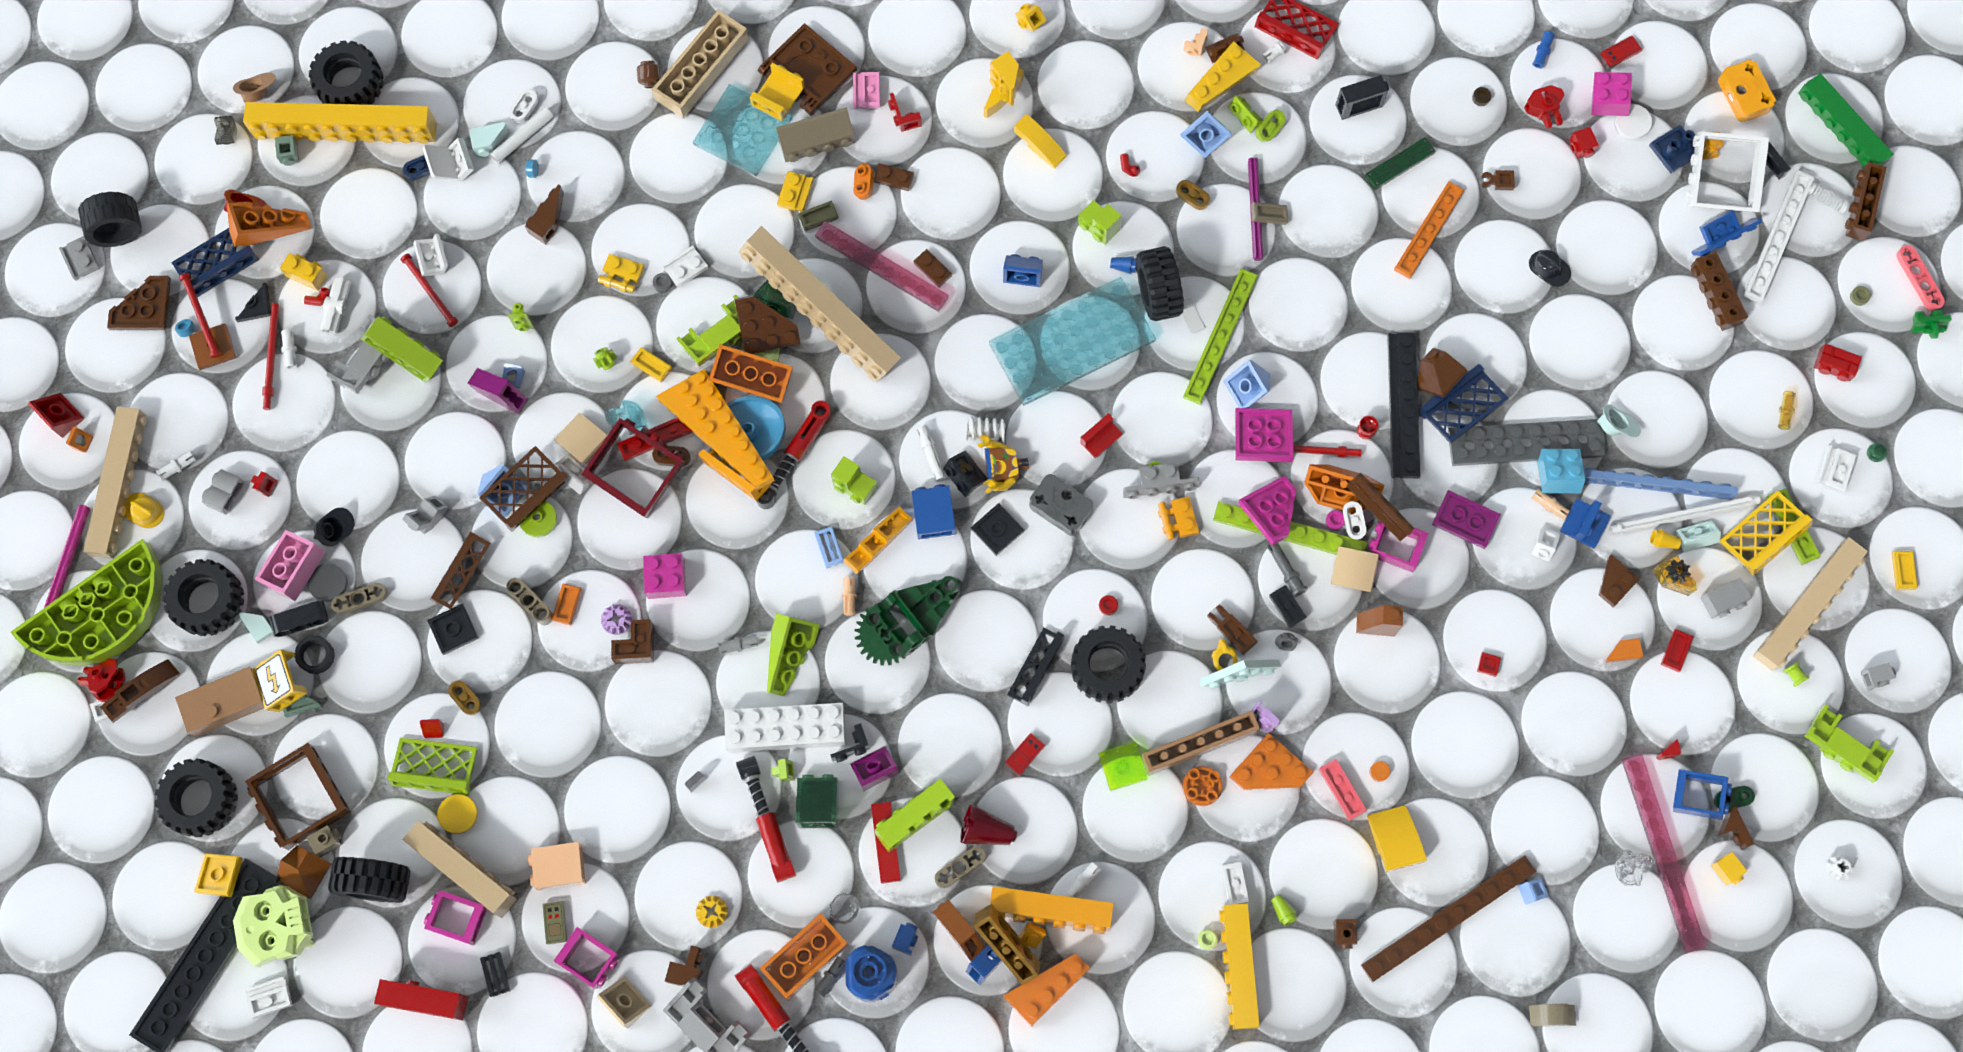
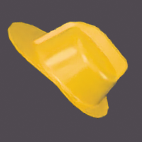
M140 492L130 494L126 500V514L124 517L127 520L143 528H153L162 522L164 508L157 500Z

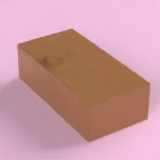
M249 666L176 696L175 699L187 733L197 737L264 709L253 668Z

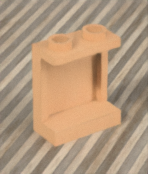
M573 842L531 849V854L528 855L529 866H532L533 874H530V883L537 891L556 886L586 884L581 843Z

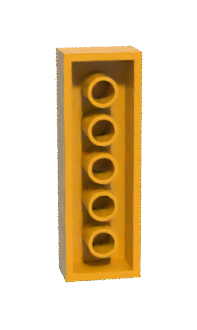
M992 886L990 904H993L1004 919L1005 917L1013 918V922L1025 923V920L1033 921V924L1038 926H1045V923L1053 924L1054 928L1065 929V926H1071L1073 930L1082 932L1085 931V928L1093 929V933L1105 934L1111 928L1114 903L994 886Z

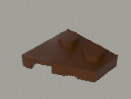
M1611 554L1607 558V565L1598 595L1614 608L1639 581V578Z

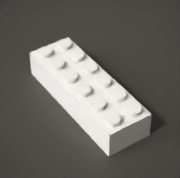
M843 703L724 710L725 749L728 753L846 746Z

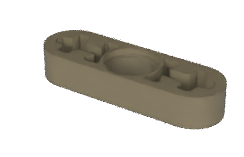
M375 583L336 596L331 601V608L337 614L344 615L384 601L388 596V591L382 584ZM376 589H380L382 591L380 592L379 597L375 595ZM358 594H363L364 601L356 604L354 601L355 597ZM340 601H342L343 603H347L342 605L343 609H339L338 607H336L339 606Z
M978 846L972 847L935 874L936 885L940 888H948L984 863L986 858L985 851ZM974 851H976V853L981 852V860L978 861L977 859H974L973 861H971V864L973 866L969 867V863L966 859H964V857L967 856L969 860L973 857ZM957 862H963L966 865L964 872L958 873L955 871L954 866ZM951 867L952 873L957 877L953 879L951 875L947 878L948 882L946 884L944 882L940 883L939 875L943 874L946 876L950 873L947 869Z

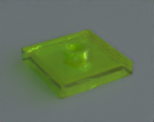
M1136 742L1098 753L1109 791L1148 780Z

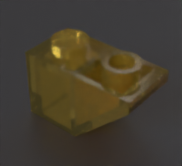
M1679 556L1669 559L1653 569L1656 578L1663 588L1687 596L1692 595L1697 590L1696 582L1692 577H1685L1686 581L1683 584L1680 581L1673 584V580L1666 578L1668 571L1665 568L1668 565L1671 566L1670 562L1672 560H1676L1677 563L1680 562Z

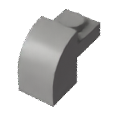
M436 496L424 498L417 511L406 513L402 520L408 524L410 529L420 530L425 534L440 522L449 507Z

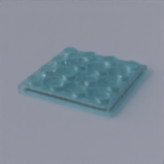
M729 84L693 140V145L757 176L779 141L776 127L789 124L792 120V115L788 113L782 122L751 106V94Z

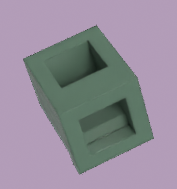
M293 135L275 138L276 158L281 164L291 166L295 161H299V145Z

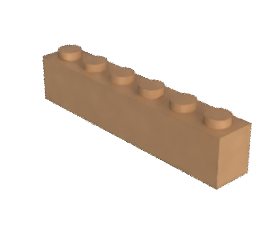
M1249 711L1142 754L1141 759L1148 776L1254 735L1258 733L1260 727L1253 711Z

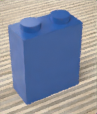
M939 484L935 485L934 488L918 487L911 491L918 540L956 535L949 486Z

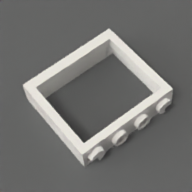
M1697 132V136H1694L1693 139L1695 152L1692 154L1690 162L1693 167L1692 173L1688 177L1690 191L1686 194L1687 207L1752 213L1760 212L1769 137ZM1705 139L1756 143L1747 206L1697 202Z

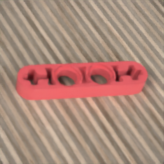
M1904 245L1898 250L1896 255L1900 265L1924 306L1929 311L1939 310L1945 303L1943 295L1916 249L1911 245ZM1903 253H1909L1910 256H1904ZM1911 267H1918L1920 274L1913 273ZM1921 282H1926L1930 287L1929 290L1922 289Z

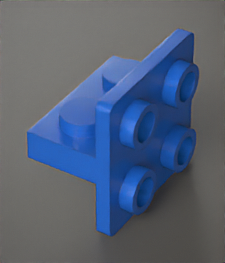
M1576 499L1560 532L1594 549L1611 516L1600 510L1602 503L1594 500L1589 505Z

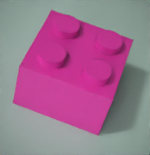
M1594 72L1591 115L1629 116L1632 73Z
M682 553L643 556L644 594L648 599L686 596L685 558Z

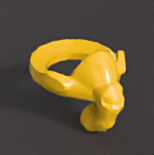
M1225 639L1219 640L1217 649L1211 655L1213 664L1218 671L1224 669L1218 663L1219 657L1224 653L1232 656V665L1238 663L1236 651L1226 643Z

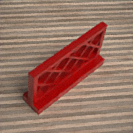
M1269 0L1263 11L1257 16L1254 27L1318 60L1339 23L1295 0H1281L1284 5L1276 6L1275 0ZM1290 8H1296L1300 13L1292 14ZM1286 9L1288 15L1280 16L1278 10ZM1274 11L1276 17H1271L1266 13ZM1312 16L1316 21L1308 22L1306 17ZM1302 17L1304 23L1296 24L1294 19ZM1290 19L1292 25H1287L1282 21ZM1327 24L1332 28L1330 30H1323L1322 25ZM1318 25L1319 31L1311 32L1310 27ZM1306 28L1308 33L1304 34L1298 31V29ZM1322 36L1323 42L1314 39V37Z

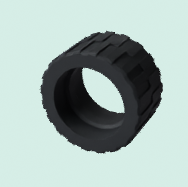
M109 191L94 194L81 202L78 207L85 240L92 245L98 247L122 246L132 242L142 232L137 203L132 196L126 193Z

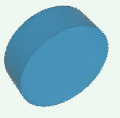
M529 159L526 163V174L529 178H537L539 172L538 161Z
M184 319L175 326V331L180 337H187L196 329L190 319Z

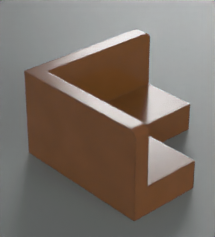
M650 619L631 620V639L611 640V659L615 664L654 662V625Z

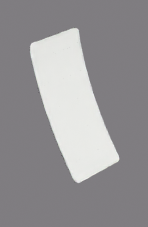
M1185 299L1182 315L1191 333L1204 329L1205 326L1197 313L1192 299Z

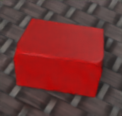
M439 719L420 720L419 724L424 738H442L444 736V723Z
M1678 739L1670 743L1656 756V759L1663 760L1680 755L1682 752Z

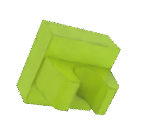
M780 759L778 760V766L771 768L772 776L780 777V780L787 782L795 781L793 761Z

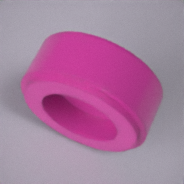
M1338 510L1329 512L1325 519L1327 527L1331 530L1341 529L1345 524L1343 513Z

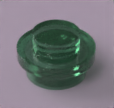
M1874 443L1868 447L1867 456L1873 462H1881L1886 458L1887 450L1884 445Z

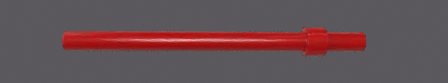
M272 303L265 386L262 387V395L264 396L263 410L271 409V397L274 396V388L272 386L279 304Z
M1293 445V453L1337 455L1342 458H1346V456L1361 457L1362 449H1350L1346 446L1334 448Z

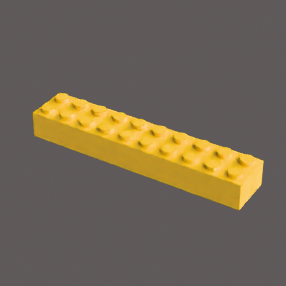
M246 102L243 118L245 126L253 137L258 140L293 135L297 141L302 139L311 141L329 140L331 142H337L338 140H346L348 142L365 141L368 143H373L374 141L392 143L395 141L406 144L410 142L428 144L429 142H435L437 122L428 106Z

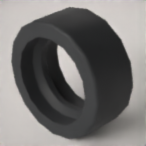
M312 635L305 637L295 648V662L309 674L323 673L334 662V648L326 639L320 636ZM313 644H320L326 651L323 661L316 666L306 664L304 661L306 649Z

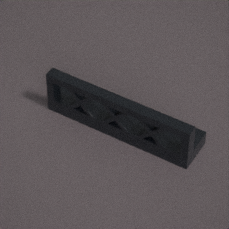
M1043 627L1007 696L1026 706L1029 705L1064 640V634L1058 631L1054 633ZM1045 634L1054 638L1052 643L1046 647L1042 643V638ZM1042 651L1044 655L1042 661L1035 664L1033 660L1034 653ZM1034 668L1035 674L1033 678L1025 680V670ZM1024 685L1026 691L1022 698L1013 693L1016 687Z

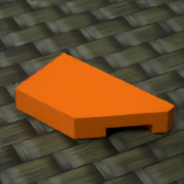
M1640 638L1620 640L1606 658V663L1642 659L1643 652Z

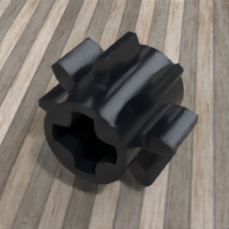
M1683 559L1678 563L1676 560H1672L1670 562L1671 566L1668 565L1665 568L1668 571L1666 578L1673 580V584L1677 581L1683 584L1686 581L1685 577L1691 576V573L1688 572L1690 565H1686Z

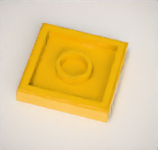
M205 853L194 892L204 895L232 897L243 858Z

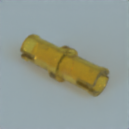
M1793 391L1783 392L1782 406L1779 407L1780 418L1778 428L1781 430H1789L1791 428L1792 415L1795 413V408L1793 407L1796 393H1793Z

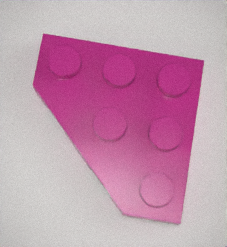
M1283 476L1239 499L1238 504L1272 546L1286 539L1289 535L1296 488L1286 476Z

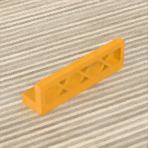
M702 449L698 454L704 464L755 501L771 486L770 483L757 490L756 487L742 478L736 469L731 470L728 468L727 461L724 459L717 460L715 458L717 452L714 449L710 453Z

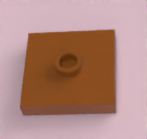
M225 323L210 328L218 350L222 352V355L217 358H211V351L203 331L189 335L199 370L236 359L230 334Z

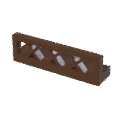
M470 532L430 600L435 603L438 602L451 610L491 543ZM474 540L485 545L481 552L473 553L471 545ZM472 557L474 564L472 568L463 570L462 560ZM460 566L461 571L456 572L457 568ZM469 571L468 575L465 578L464 572ZM462 573L464 580L462 585L453 587L451 578L453 575ZM459 588V590L457 591V593H456V595H455L454 589ZM452 590L454 598L450 604L440 599L443 592Z

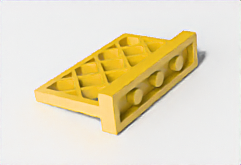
M1776 491L1720 540V543L1754 576L1812 526L1813 519L1807 514L1804 515L1785 496ZM1778 497L1784 503L1783 509L1771 508V503ZM1760 512H1769V521H1757V515ZM1771 512H1783V521H1771ZM1786 513H1795L1799 518L1795 522H1786ZM1745 525H1754V534H1742V528ZM1757 525H1769V534H1757ZM1771 525H1783V532L1781 534H1771ZM1731 537H1740V546H1731L1726 541ZM1742 537L1754 538V547L1742 546ZM1757 538H1769V544L1766 547H1757ZM1742 550L1754 551V557L1747 561L1742 557Z

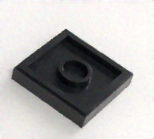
M1000 503L970 527L995 556L999 555L1025 532L1021 525Z
M463 603L427 620L443 655L479 639Z

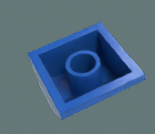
M1017 254L1006 255L1003 266V283L1040 287L1043 260L1033 256L1025 258Z

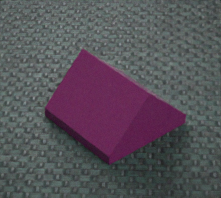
M886 747L850 764L863 791L899 774L898 768Z

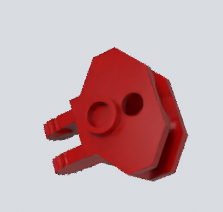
M1553 85L1536 89L1528 98L1524 109L1527 114L1542 120L1547 129L1552 128V121L1550 119L1552 116L1557 126L1562 125L1563 120L1559 109L1565 94L1562 88Z
M109 658L99 665L85 667L83 672L88 676L78 677L77 683L89 687V691L98 701L106 702L124 684L126 680L125 671L123 668L118 667L115 659Z

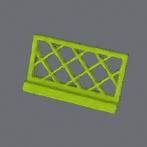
M400 737L392 771L389 772L387 780L391 786L469 796L471 789L470 781L478 748ZM404 744H412L415 748L407 755L402 752ZM427 746L432 747L434 752L424 758L420 751ZM445 749H451L454 754L443 760L439 753ZM465 751L472 752L471 758L463 763L459 755ZM419 753L422 760L412 766L408 759ZM438 755L442 762L431 768L427 761ZM457 757L461 765L451 771L447 763ZM407 761L410 768L404 772L397 771L398 766ZM426 763L430 770L424 774H418L415 769ZM445 765L449 773L443 777L437 776L435 771ZM462 768L467 771L465 780L457 779L454 774Z

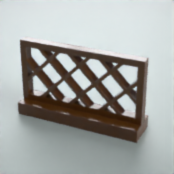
M535 446L485 491L479 499L513 532L568 481V476L563 471L561 472ZM535 452L541 457V465L529 464V458ZM519 467H527V477H515V470ZM529 468H541V478H530ZM543 468H552L556 474L552 478H543ZM504 480H513V490H501V483ZM515 480L527 481V491L515 490ZM529 481H541V488L538 491H529ZM490 493H499V503H490L486 497ZM501 493L513 494V504L501 503ZM515 494H527V501L524 504H515ZM501 507H513V514L506 519L501 514Z
M1361 472L1346 485L1400 542L1413 532L1414 527Z

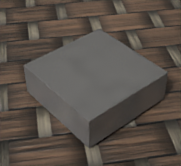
M697 771L684 785L693 792L706 778L700 771Z

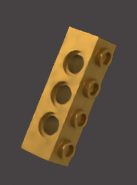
M993 904L975 913L973 927L1022 985L1039 976L1040 961Z

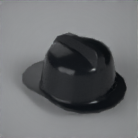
M1540 250L1532 254L1529 259L1530 270L1552 286H1563L1571 277L1569 265L1555 251Z
M345 508L331 510L316 522L313 538L327 547L337 545L353 531L354 517L352 513Z

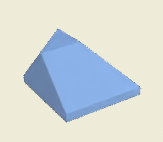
M1206 111L1184 130L1180 136L1206 158L1232 135V132L1209 111Z
M1252 360L1245 362L1223 380L1239 408H1249L1270 391V373Z
M502 464L483 474L478 495L481 496L509 469ZM504 480L501 483V490H513V480ZM515 480V490L527 491L526 484ZM490 493L486 499L490 503H499V493ZM501 493V503L513 504V494ZM515 494V504H517L525 494ZM501 507V514L506 517L513 507Z

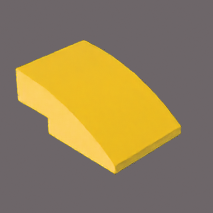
M1405 805L1367 815L1378 854L1381 855L1386 872L1427 861L1419 835Z

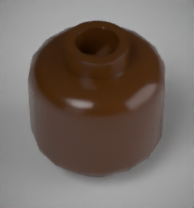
M642 61L637 66V81L639 84L644 85V88H653L661 79L660 67L655 64V61Z

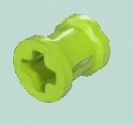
M1799 661L1783 670L1794 682V687L1810 678L1800 668Z

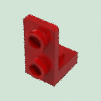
M890 93L888 105L890 111L894 110L895 116H893L895 126H899L901 132L922 127L919 112L908 113L901 117L894 93Z

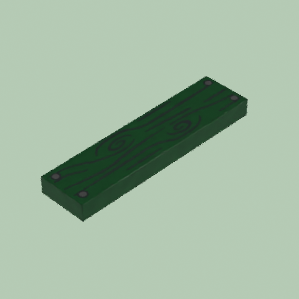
M1424 137L1367 172L1365 178L1377 190L1434 155L1436 151Z

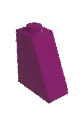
M479 368L475 370L467 383L477 393L516 414H519L528 400L507 379Z

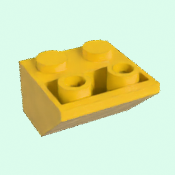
M1007 51L990 62L989 81L994 89L997 88L999 90L1002 100L1013 106L1018 87L1019 64L1010 52Z

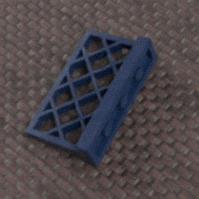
M229 228L171 262L179 276L183 273L197 275L191 280L197 297L259 260L250 245L236 252L238 246L234 247L232 239H228L230 235ZM215 243H221L219 250L212 249ZM226 243L233 244L231 251L224 250ZM205 252L203 259H196L197 254ZM210 253L217 254L215 261L208 260ZM222 254L229 255L227 259L220 262ZM189 262L187 269L179 268L180 264ZM194 263H201L199 270H192ZM206 264L213 265L212 268L204 271Z
M1478 364L1468 371L1444 398L1436 395L1421 406L1420 416L1424 420L1427 418L1451 444L1506 403L1509 397L1486 375L1484 368ZM1483 379L1488 384V389L1477 388V383ZM1466 391L1474 392L1473 400L1462 399V394ZM1476 392L1487 393V401L1476 400ZM1490 394H1498L1501 400L1499 402H1490ZM1451 402L1459 403V411L1448 410V404ZM1462 403L1473 404L1472 412L1461 411ZM1475 404L1486 405V411L1484 413L1475 412ZM1436 413L1445 414L1444 422L1436 421L1432 416ZM1447 414L1458 415V423L1447 422ZM1461 415L1472 416V422L1469 424L1460 423ZM1446 426L1457 427V433L1451 437L1446 432Z

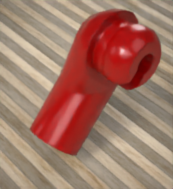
M1123 153L1120 155L1122 171L1131 177L1138 176L1141 169L1138 165L1130 164L1129 154Z
M323 287L317 296L305 295L304 304L322 306L325 298L330 295V290Z

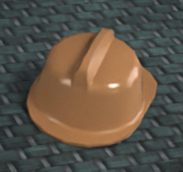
M269 72L240 80L234 84L233 91L240 94L245 103L260 101L266 96L267 88L275 82L276 76L274 73Z

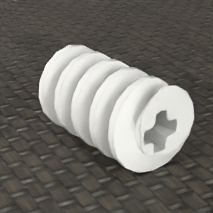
M971 416L969 422H967L966 440H968L970 435L972 440L975 441L977 436L986 434L990 439L994 437L995 441H999L1001 437L1004 443V420L1001 419L999 424H997L996 418H993L992 423L986 418L984 423H982L981 417H978L977 421L974 422V418Z

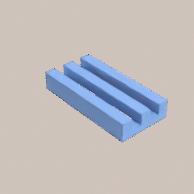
M833 526L814 532L826 569L830 568V566L844 563ZM827 532L831 533L839 559H835ZM821 534H823L830 557L832 559V561L828 562L826 553L824 551L819 536Z

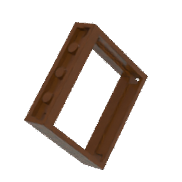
M306 743L245 781L248 786V794L251 798L254 797L257 802L255 806L261 815L264 814L267 819L264 821L265 825L270 831L273 830L276 836L274 837L275 842L280 848L282 847L286 850H290L306 840V837L327 825L329 826L351 812L316 749L309 743ZM307 757L337 810L289 839L263 794L260 785Z

